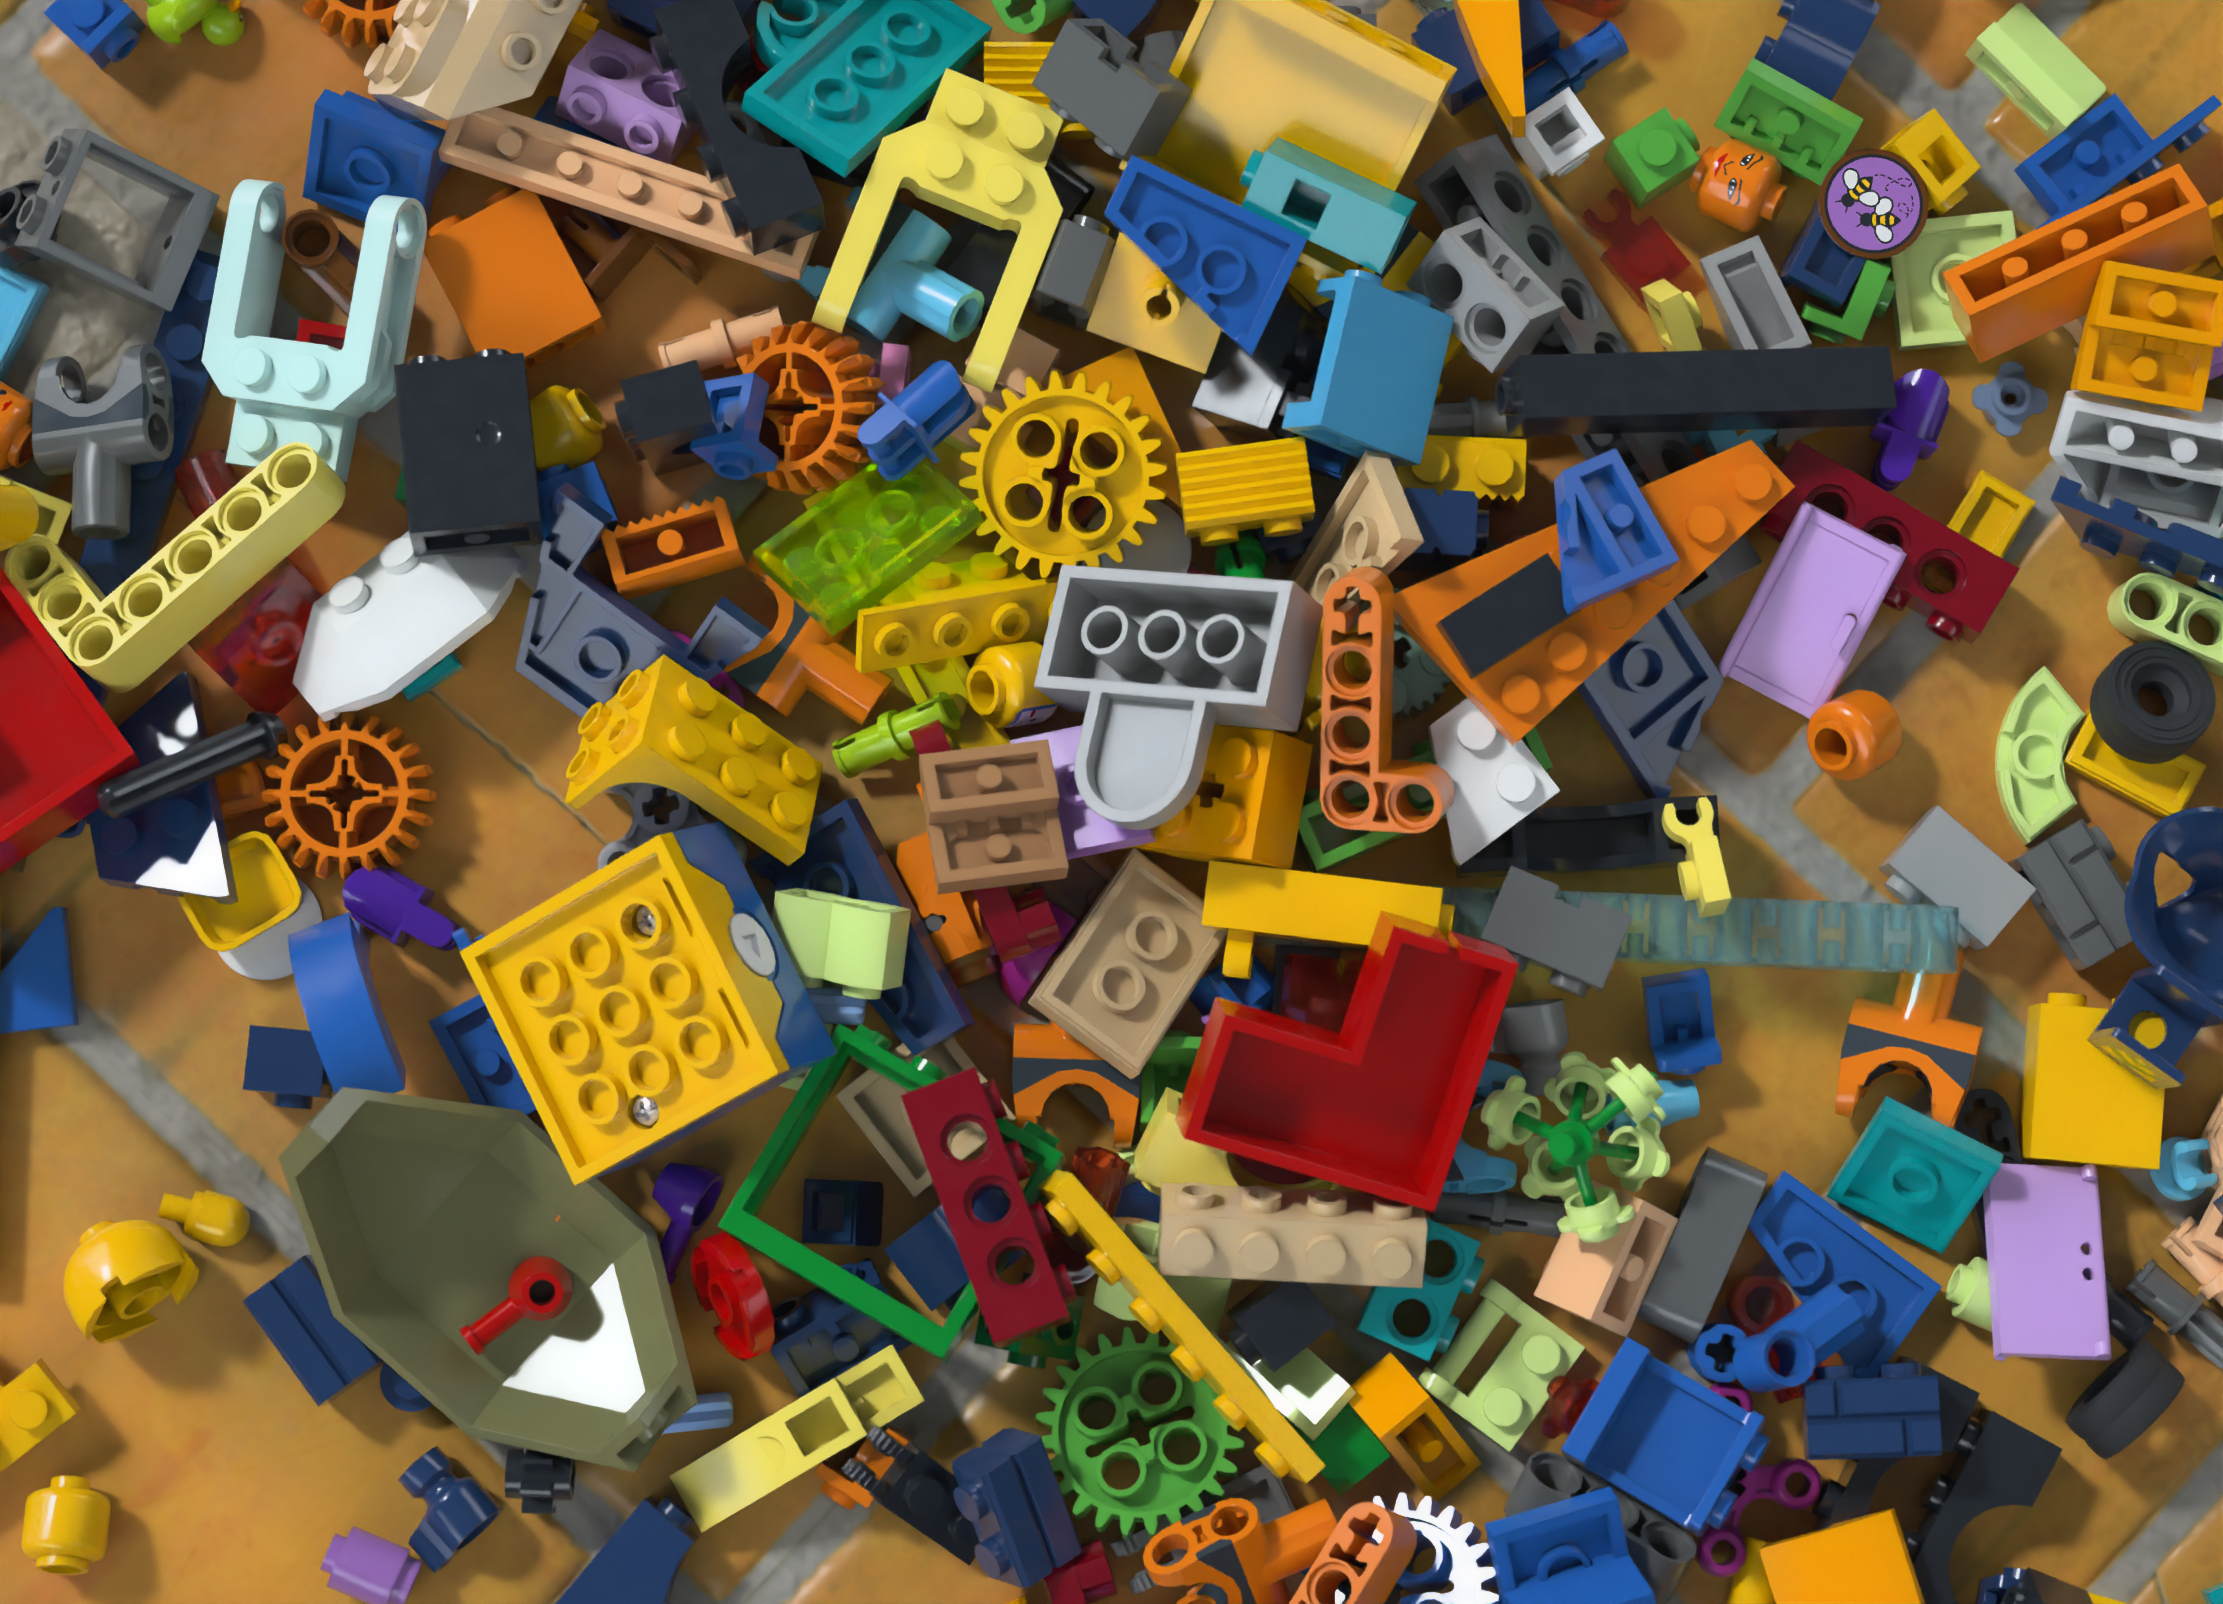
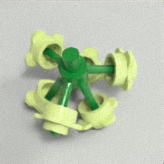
M1572 1051L1562 1056L1560 1071L1556 1077L1547 1079L1544 1086L1545 1096L1551 1102H1554L1563 1114L1568 1116L1567 1121L1561 1122L1555 1127L1541 1121L1540 1102L1536 1097L1524 1092L1526 1080L1518 1075L1511 1076L1503 1090L1497 1089L1488 1096L1481 1112V1121L1488 1127L1489 1137L1487 1144L1494 1150H1502L1507 1145V1142L1513 1145H1521L1526 1142L1524 1154L1528 1158V1171L1521 1180L1523 1192L1532 1199H1538L1543 1195L1560 1196L1565 1202L1564 1206L1567 1216L1557 1222L1559 1231L1562 1233L1573 1232L1578 1234L1579 1239L1583 1242L1595 1243L1616 1235L1619 1231L1618 1224L1631 1220L1634 1217V1211L1632 1206H1619L1614 1189L1610 1187H1593L1586 1162L1592 1160L1596 1155L1605 1156L1610 1171L1615 1176L1620 1177L1622 1188L1630 1192L1639 1191L1644 1181L1653 1176L1663 1177L1669 1170L1670 1156L1665 1151L1664 1144L1659 1138L1661 1131L1660 1123L1656 1118L1649 1117L1648 1115L1653 1113L1660 1121H1663L1667 1116L1656 1102L1664 1094L1662 1088L1657 1083V1074L1648 1072L1640 1063L1629 1070L1618 1057L1611 1060L1612 1065L1618 1072L1612 1068H1600L1593 1062L1587 1061L1583 1053ZM1610 1093L1614 1100L1603 1109L1606 1097ZM1622 1111L1637 1123V1127L1622 1126L1616 1129L1611 1134L1608 1142L1600 1141L1598 1131ZM1533 1133L1538 1134V1136L1530 1138Z

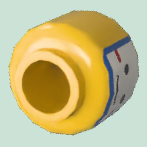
M1029 641L991 646L977 656L967 676L966 691L971 706L980 714L985 722L996 728H1009L1040 723L1054 714L1058 704L1034 687L1043 648L1041 644Z

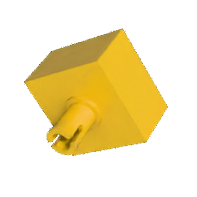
M1121 232L1119 233L1086 331L1206 374L1222 330Z

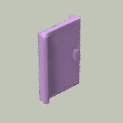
M1804 501L1798 509L1717 666L1723 678L1729 676L1810 719L1811 715L1822 704L1831 700L1907 554L1899 546L1889 545ZM1847 614H1854L1857 617V622L1854 616Z
M2001 1163L2000 1169L1983 1193L1994 1359L2003 1361L2011 1356L2111 1360L2096 1165L2086 1164L2082 1167ZM2081 1245H2084L2088 1248L2087 1254L2085 1250L2081 1248Z

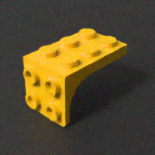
M663 654L644 671L636 669L631 672L615 696L605 704L596 702L583 716L578 727V734L582 736L578 753L574 756L566 771V778L570 780L565 803L574 809L579 810L597 794L616 785L625 783L655 784L684 795L788 866L805 854L823 764L813 758L806 750L797 747L764 724L754 714L742 709L713 689L706 681L696 677Z

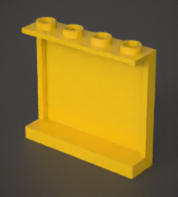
M1201 0L1169 69L1170 73L1193 91L1157 155L1136 157L1236 205L1242 206L1248 188L1239 185V182L1255 149L1265 153V150L1274 140L1280 137L1397 192L1457 68L1325 0ZM1130 157L1122 159L1118 168L1125 170ZM1307 240L1298 259L1302 263L1301 269L1318 281L1344 277L1346 270H1358L1360 264Z

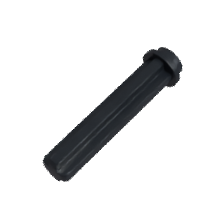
M253 711L248 714L245 723L102 783L96 790L99 807L105 816L120 819L257 758L263 757L266 760H272L280 755L278 745H281V742L288 743L285 725L274 712Z

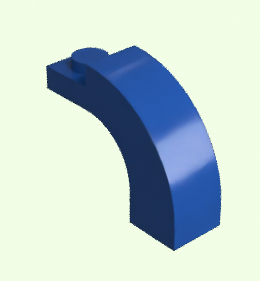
M350 912L289 934V954L296 986L311 1034L334 1093L336 1094L342 1087L396 1093L404 1090L406 1067L384 1017L373 984L369 966L370 938L366 928L356 920H353Z

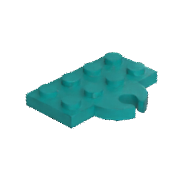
M761 0L754 22L753 45L761 62L770 70L745 91L741 110L845 178L880 146L883 137L893 134L936 94L946 68L959 72L984 49V42H989L992 27L950 0H773V4ZM775 8L780 13L792 14L804 21L793 22L783 19L777 14Z

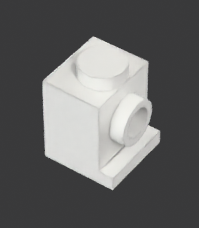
M1569 87L1525 116V137L1512 138L1511 136L1510 138L1511 143L1538 181L1548 174L1551 176L1557 174L1559 178L1567 175L1590 157L1588 153L1590 150L1605 140L1603 134Z

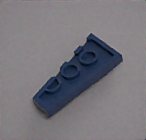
M857 798L845 799L812 820L805 854L789 866L767 851H764L748 862L762 879L768 878L779 891L794 888L815 890L852 899L895 905L911 910L902 986L881 990L880 999L866 1000L914 1056L930 1052L976 1023Z

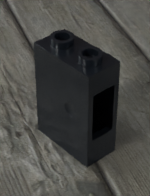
M486 349L477 352L472 358L447 360L438 355H424L410 360L409 364L394 365L408 527L415 557L542 544L544 535L524 353L511 354L504 349Z

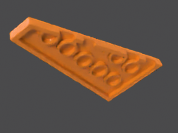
M1748 440L1640 487L1642 495L1680 560L1668 571L1582 608L1569 619L1472 680L1435 625L1441 619L1546 553L1549 554L1561 573L1557 523L1395 593L1394 619L1505 739L1514 746L1795 486L1752 440Z

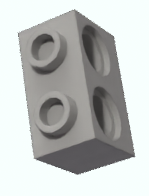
M1481 217L1444 230L1406 284L1413 292L1429 297L1432 300L1431 308L1454 317L1452 333L1465 345L1468 354L1475 361L1483 364L1491 373L1509 366L1519 355H1530L1566 306Z

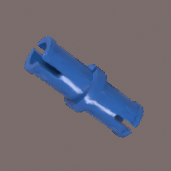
M1605 19L1599 26L1564 50L1558 47L1548 54V59H1546L1545 63L1523 78L1525 116L1567 87L1572 90L1574 95L1585 89L1586 80L1629 52L1622 34L1611 21L1608 22Z

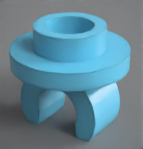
M2181 1136L2161 1141L2159 1170H2150V1175L2156 1188L2165 1197L2174 1201L2191 1200L2201 1195L2206 1187H2212L2217 1183L2216 1173L2207 1174L2200 1152L2210 1148L2209 1141L2204 1138L2191 1140Z

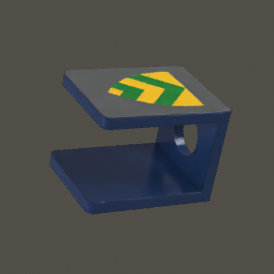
M2156 965L2137 970L2133 973L2087 1041L2156 1090L2182 1086L2187 1076L2174 1067L2201 1028L2223 1024V1007L2165 966ZM2141 1011H2150L2157 1014L2164 1023V1038L2155 1048L2149 1049L2129 1035V1023L2133 1016Z

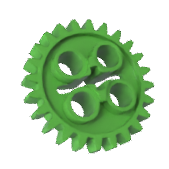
M1124 1327L1121 1346L1113 1347L1110 1340L1101 1333L1098 1335L1099 1354L1093 1357L1085 1349L1078 1346L1075 1348V1352L1081 1367L1076 1371L1062 1365L1056 1367L1057 1374L1065 1386L1063 1390L1056 1388L1043 1389L1044 1398L1051 1405L1055 1406V1410L1036 1413L1035 1420L1043 1428L1052 1430V1434L1041 1438L1046 1452L1055 1454V1457L1050 1459L1055 1476H1064V1479L1058 1484L1063 1498L1067 1499L1074 1494L1078 1496L1072 1511L1074 1517L1079 1520L1092 1509L1096 1510V1529L1101 1533L1107 1529L1113 1518L1120 1520L1122 1536L1128 1540L1133 1533L1135 1524L1144 1523L1150 1539H1152L1158 1533L1160 1520L1167 1519L1170 1525L1182 1519L1181 1512L1188 1509L1191 1513L1204 1509L1200 1499L1205 1494L1219 1501L1224 1500L1225 1493L1216 1479L1218 1476L1237 1478L1238 1468L1225 1457L1226 1454L1244 1452L1245 1443L1237 1437L1228 1435V1431L1235 1429L1223 1419L1212 1405V1402L1218 1395L1203 1378L1198 1383L1193 1382L1172 1360L1170 1354L1176 1349L1172 1342L1167 1347L1160 1346L1158 1332L1155 1335L1148 1332L1145 1343H1136L1130 1327ZM1160 1376L1171 1380L1175 1384L1176 1390L1171 1400L1165 1404L1152 1405L1144 1401L1140 1396L1143 1385L1151 1378ZM1104 1401L1116 1409L1115 1418L1112 1423L1099 1430L1089 1429L1081 1422V1415L1085 1407L1092 1402ZM1185 1408L1194 1410L1193 1417L1187 1420L1173 1421L1150 1430L1149 1437L1151 1442L1147 1445L1139 1446L1135 1438H1128L1111 1446L1099 1456L1090 1458L1086 1455V1451L1092 1446L1109 1444L1130 1436V1423L1135 1420L1141 1419L1146 1428H1151L1170 1419L1180 1410ZM1184 1435L1198 1441L1201 1446L1200 1453L1189 1464H1173L1164 1455L1166 1446L1175 1437ZM1120 1460L1132 1461L1140 1469L1139 1479L1136 1483L1124 1490L1113 1489L1104 1480L1109 1466Z

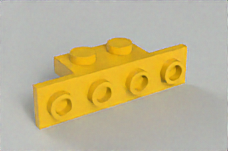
M992 552L978 553L973 555L970 560L947 564L922 562L916 564L911 570L889 573L887 596L895 604L858 610L855 668L860 673H867L980 653L991 646L1029 641L1043 642L1059 576L1031 580L1021 570L1016 569V566L1003 554L997 556Z

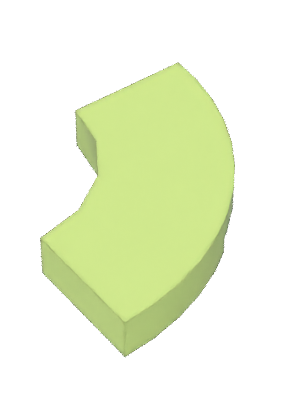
M2045 666L2041 667L2025 682L2010 703L2002 720L1995 750V776L2000 802L2012 829L2023 845L2029 844L2077 804L2065 781L2063 755L2070 733L2085 714Z

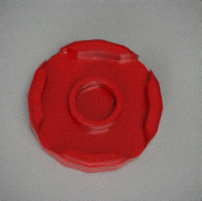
M720 1232L699 1241L701 1244L694 1247L691 1256L692 1279L700 1306H703L705 1312L714 1309L721 1323L712 1327L715 1331L713 1332L715 1337L730 1355L741 1361L770 1351L775 1338L774 1319L768 1295L748 1253L733 1236L725 1232Z

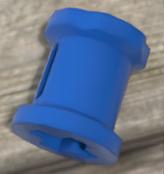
M1724 1323L1706 1324L1694 1343L1688 1342L1687 1356L1690 1365L1698 1375L1716 1382H1732L1737 1378L1733 1368V1360L1732 1362L1721 1361L1718 1371L1714 1370L1715 1359L1705 1355V1348L1708 1343H1719L1722 1334L1726 1335L1725 1346L1736 1350V1347L1746 1338V1335L1741 1329L1733 1325Z

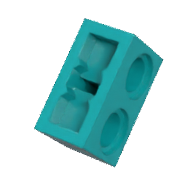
M1426 1218V1243L1438 1239L1445 1242L1451 1248L1453 1253L1451 1269L1445 1275L1437 1278L1423 1273L1422 1288L1372 1286L1354 1329L1421 1359L1430 1361L1434 1350L1445 1354L1459 1323V1318L1450 1315L1460 1291L1469 1295L1472 1293L1483 1269L1485 1259L1476 1255L1481 1244L1480 1241ZM1406 1299H1416L1421 1302L1426 1308L1428 1321L1424 1330L1418 1335L1411 1337L1401 1335L1395 1329L1392 1319L1396 1306Z

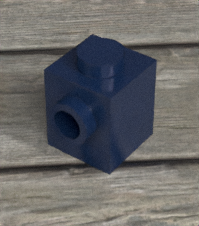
M250 1025L243 1090L274 1093L273 1106L312 1110L313 1097L331 1099L332 1086L311 1031Z

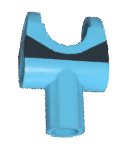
M855 186L844 201L845 205L852 212H854L863 187ZM895 199L862 285L859 286L845 325L868 339L882 344L903 313L947 339L958 342L960 339L968 337L976 328L982 316L984 297L982 292L935 267V264L952 241L951 235L924 214ZM806 265L801 281L792 279L818 302L831 268L819 265L813 268Z

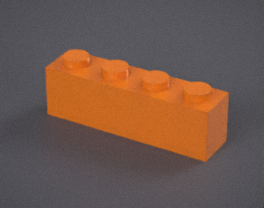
M2178 163L1949 269L1942 274L1953 319L1975 356L1982 363L2086 315L2103 261L2108 260L2177 273L2216 255L2208 205Z

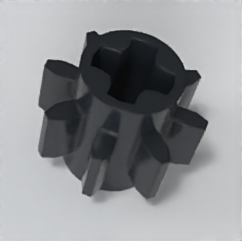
M526 1448L524 1450L509 1449L505 1467L506 1498L522 1499V1514L553 1515V1513H556L557 1500L573 1499L576 1459Z

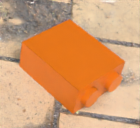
M517 186L504 188L485 201L487 208L466 219L462 215L448 217L429 230L431 237L425 240L423 252L476 353L486 349H504L511 354L523 352L526 371L528 372L609 330L537 193L526 189L520 190Z

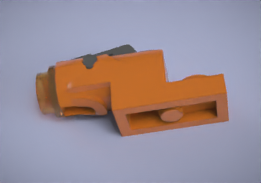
M918 783L916 787L923 801L922 785ZM928 831L898 844L896 872L957 988L960 989L999 972L993 958L998 955V952L988 933L986 922L973 890L945 894L937 893Z

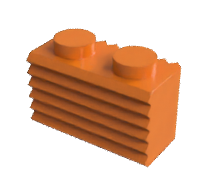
M719 496L715 497L713 503L704 499L700 507L694 503H691L688 510L679 506L676 514L667 510L663 518L657 514H654L651 521L642 517L638 525L630 521L626 529L617 525L614 532L605 529L601 535L617 591L626 600L746 565L731 511L725 499Z

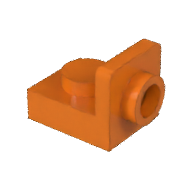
M891 1425L886 1431L905 1445L908 1441L912 1443L914 1440L913 1437L894 1425ZM868 1438L854 1457L855 1461L865 1463L880 1478L895 1460L893 1457H887L874 1448ZM828 1459L819 1463L813 1473L824 1480L819 1490L827 1497L849 1510H853L857 1502L867 1509L873 1504L875 1499L869 1494L870 1492L847 1476L841 1470L842 1468Z

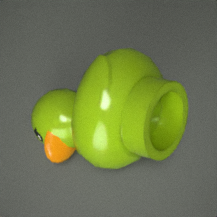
M145 0L148 4L146 12L147 23L152 33L162 41L170 44H181L183 42V33L200 20L205 37L213 44L220 46L232 45L242 37L245 29L244 17L240 11L242 0H228L227 2H219L218 0Z

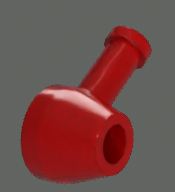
M533 1256L523 1260L514 1268L508 1281L509 1297L470 1326L464 1325L459 1329V1332L478 1356L486 1350L484 1348L486 1345L524 1317L533 1321H547L559 1316L569 1305L573 1294V1283L568 1270L561 1262L548 1256ZM538 1280H547L554 1286L553 1296L547 1302L538 1303L529 1296L530 1287Z

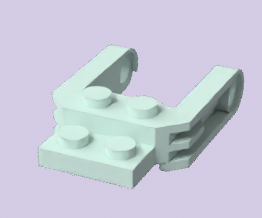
M245 179L237 185L230 200L201 360L221 394L236 400L225 463L255 469L285 444L299 442L311 447L341 477L343 482H347L358 419L368 411L376 413L396 396L394 365L404 363L427 234L425 210L417 199L381 195L372 203L366 218L342 350L322 344L269 338L285 253L281 243L286 217V203L282 192L285 191V187L278 182ZM397 222H398V232H397V236H396V228H397Z

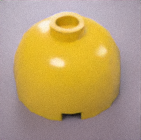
M105 1220L90 1227L79 1240L81 1245L71 1256L64 1272V1300L72 1318L83 1335L89 1340L92 1334L97 1343L106 1344L127 1338L155 1323L158 1319L147 1311L170 1294H172L176 1306L181 1303L197 1283L199 1269L181 1243L168 1229L153 1221L124 1220L116 1223L111 1220Z

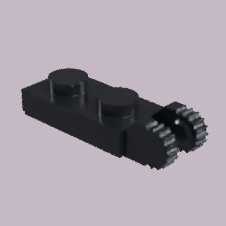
M875 1424L866 1437L879 1452L887 1457H893L895 1459L881 1478L865 1463L855 1461L852 1458H849L841 1470L858 1485L869 1491V1494L879 1504L970 1566L976 1558L975 1546L980 1542L973 1523L960 1512L956 1505L954 1489L958 1487V1483L954 1473L908 1441L905 1445Z

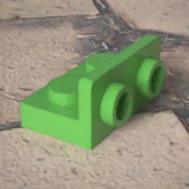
M1752 57L1716 120L1714 127L1727 133L1731 139H1738L1775 156L1793 175L1810 179L1821 186L1828 171L1844 155L1864 119Z

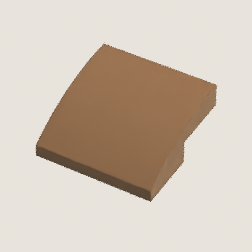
M1048 739L919 755L924 810L938 894L1067 878L1069 866L1057 810L1059 792Z

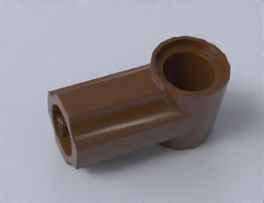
M314 209L299 211L292 215L283 227L281 236L283 248L295 267L307 275L349 318L360 250L338 229L332 218L324 212ZM318 229L330 235L328 248L319 256L307 257L298 252V242L306 232Z

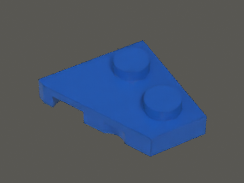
M1616 448L1563 470L1554 480L1563 605L1568 615L1668 571L1680 560Z

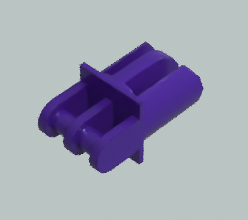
M1914 370L1906 373L1902 378L1894 382L1897 408L1877 423L1868 433V438L1881 443L1871 469V482L1887 492L1897 488L1909 477L1917 457L1927 460L1938 449L1939 445L1936 442L1947 416L1950 390L1944 378L1933 370Z
M377 866L378 869L373 867L371 872L362 867L355 870L346 879L342 891L344 906L349 910L352 918L365 928L402 948L406 946L411 935L442 951H450L457 947L451 933L459 930L460 927L451 919L428 907L435 895V892L384 866Z

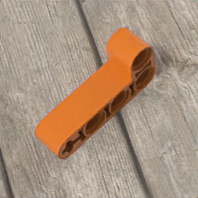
M1368 566L1356 567L1330 586L1325 593L1323 602L1320 802L1322 811L1329 821L1345 829L1399 833L1425 832L1432 828L1452 805L1455 795L1454 784L1447 771L1436 764L1392 760L1394 590L1387 575L1380 570ZM1355 588H1359L1361 599L1371 601V606L1360 617L1358 603L1347 600V595ZM1356 624H1358V632L1346 634L1350 629H1352ZM1347 651L1360 652L1367 657L1372 669L1370 679H1358L1348 672L1344 662ZM1344 716H1356L1366 722L1371 735L1369 743H1357L1347 736L1343 726ZM1353 780L1362 784L1369 794V805L1358 807L1348 802L1343 795V781ZM1418 784L1428 789L1434 800L1433 810L1422 811L1413 807L1406 796L1407 785Z
M1361 1502L1350 1507L1341 1517L1289 1604H1336V1589L1347 1578L1351 1582V1594L1345 1604H1384L1416 1549L1417 1534L1413 1524L1406 1516L1372 1502ZM1376 1529L1383 1535L1380 1543L1372 1537ZM1358 1560L1366 1563V1569L1354 1566V1561Z

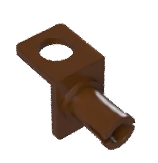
M573 206L570 211L577 216L576 220L586 227L587 230H583L567 215L563 217L558 226V233L562 237L567 238L597 263V266L585 278L584 284L600 302L606 300L651 248L695 285L703 279L695 264L659 233L632 225L625 234L621 235L595 212Z

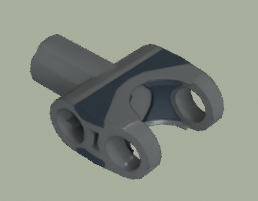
M147 343L133 345L126 349L123 355L122 366L118 367L116 379L110 390L94 402H92L91 392L87 391L86 379L79 363L70 356L50 358L40 368L33 404L32 449L37 465L47 476L73 474L71 532L75 536L85 539L117 540L127 537V534L130 533L131 465L164 461L170 456L174 441V402L169 368L161 352L154 345ZM61 375L64 381V388L61 387Z

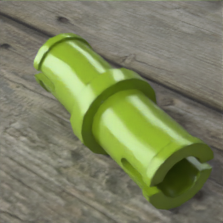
M939 692L934 697L900 713L897 710L891 709L880 714L876 724L846 738L835 740L832 743V747L835 749L832 751L834 761L841 773L847 778H854L859 773L892 758L897 761H903L915 753V746L909 734L910 730L939 719L945 734L957 731L961 727V724L958 722L961 719L958 708L950 695L946 692Z

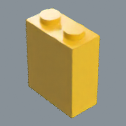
M2048 993L2047 1003L2028 1006L2018 1138L2022 1158L2026 1160L2080 1165L2095 1164L2102 1167L2135 1170H2159L2165 1088L2154 1089L2087 1041L2108 1009L2086 1007V995L2071 993ZM2141 1011L2135 1014L2129 1023V1035L2147 1048H2155L2162 1042L2165 1035V1027L2157 1014L2150 1013V1011Z

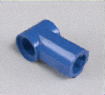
M1836 1284L1825 1286L1762 1333L1742 1340L1736 1347L1733 1356V1368L1737 1379L1745 1388L1755 1393H1768L1795 1387L1806 1382L1812 1375L1815 1367L1865 1331L1862 1323L1863 1312L1853 1296L1843 1292ZM1770 1347L1777 1353L1780 1368L1778 1374L1769 1363Z

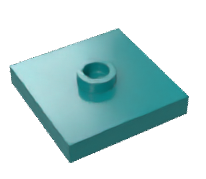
M1886 1096L1830 1183L1827 1197L1943 1254L2000 1169L2003 1154Z

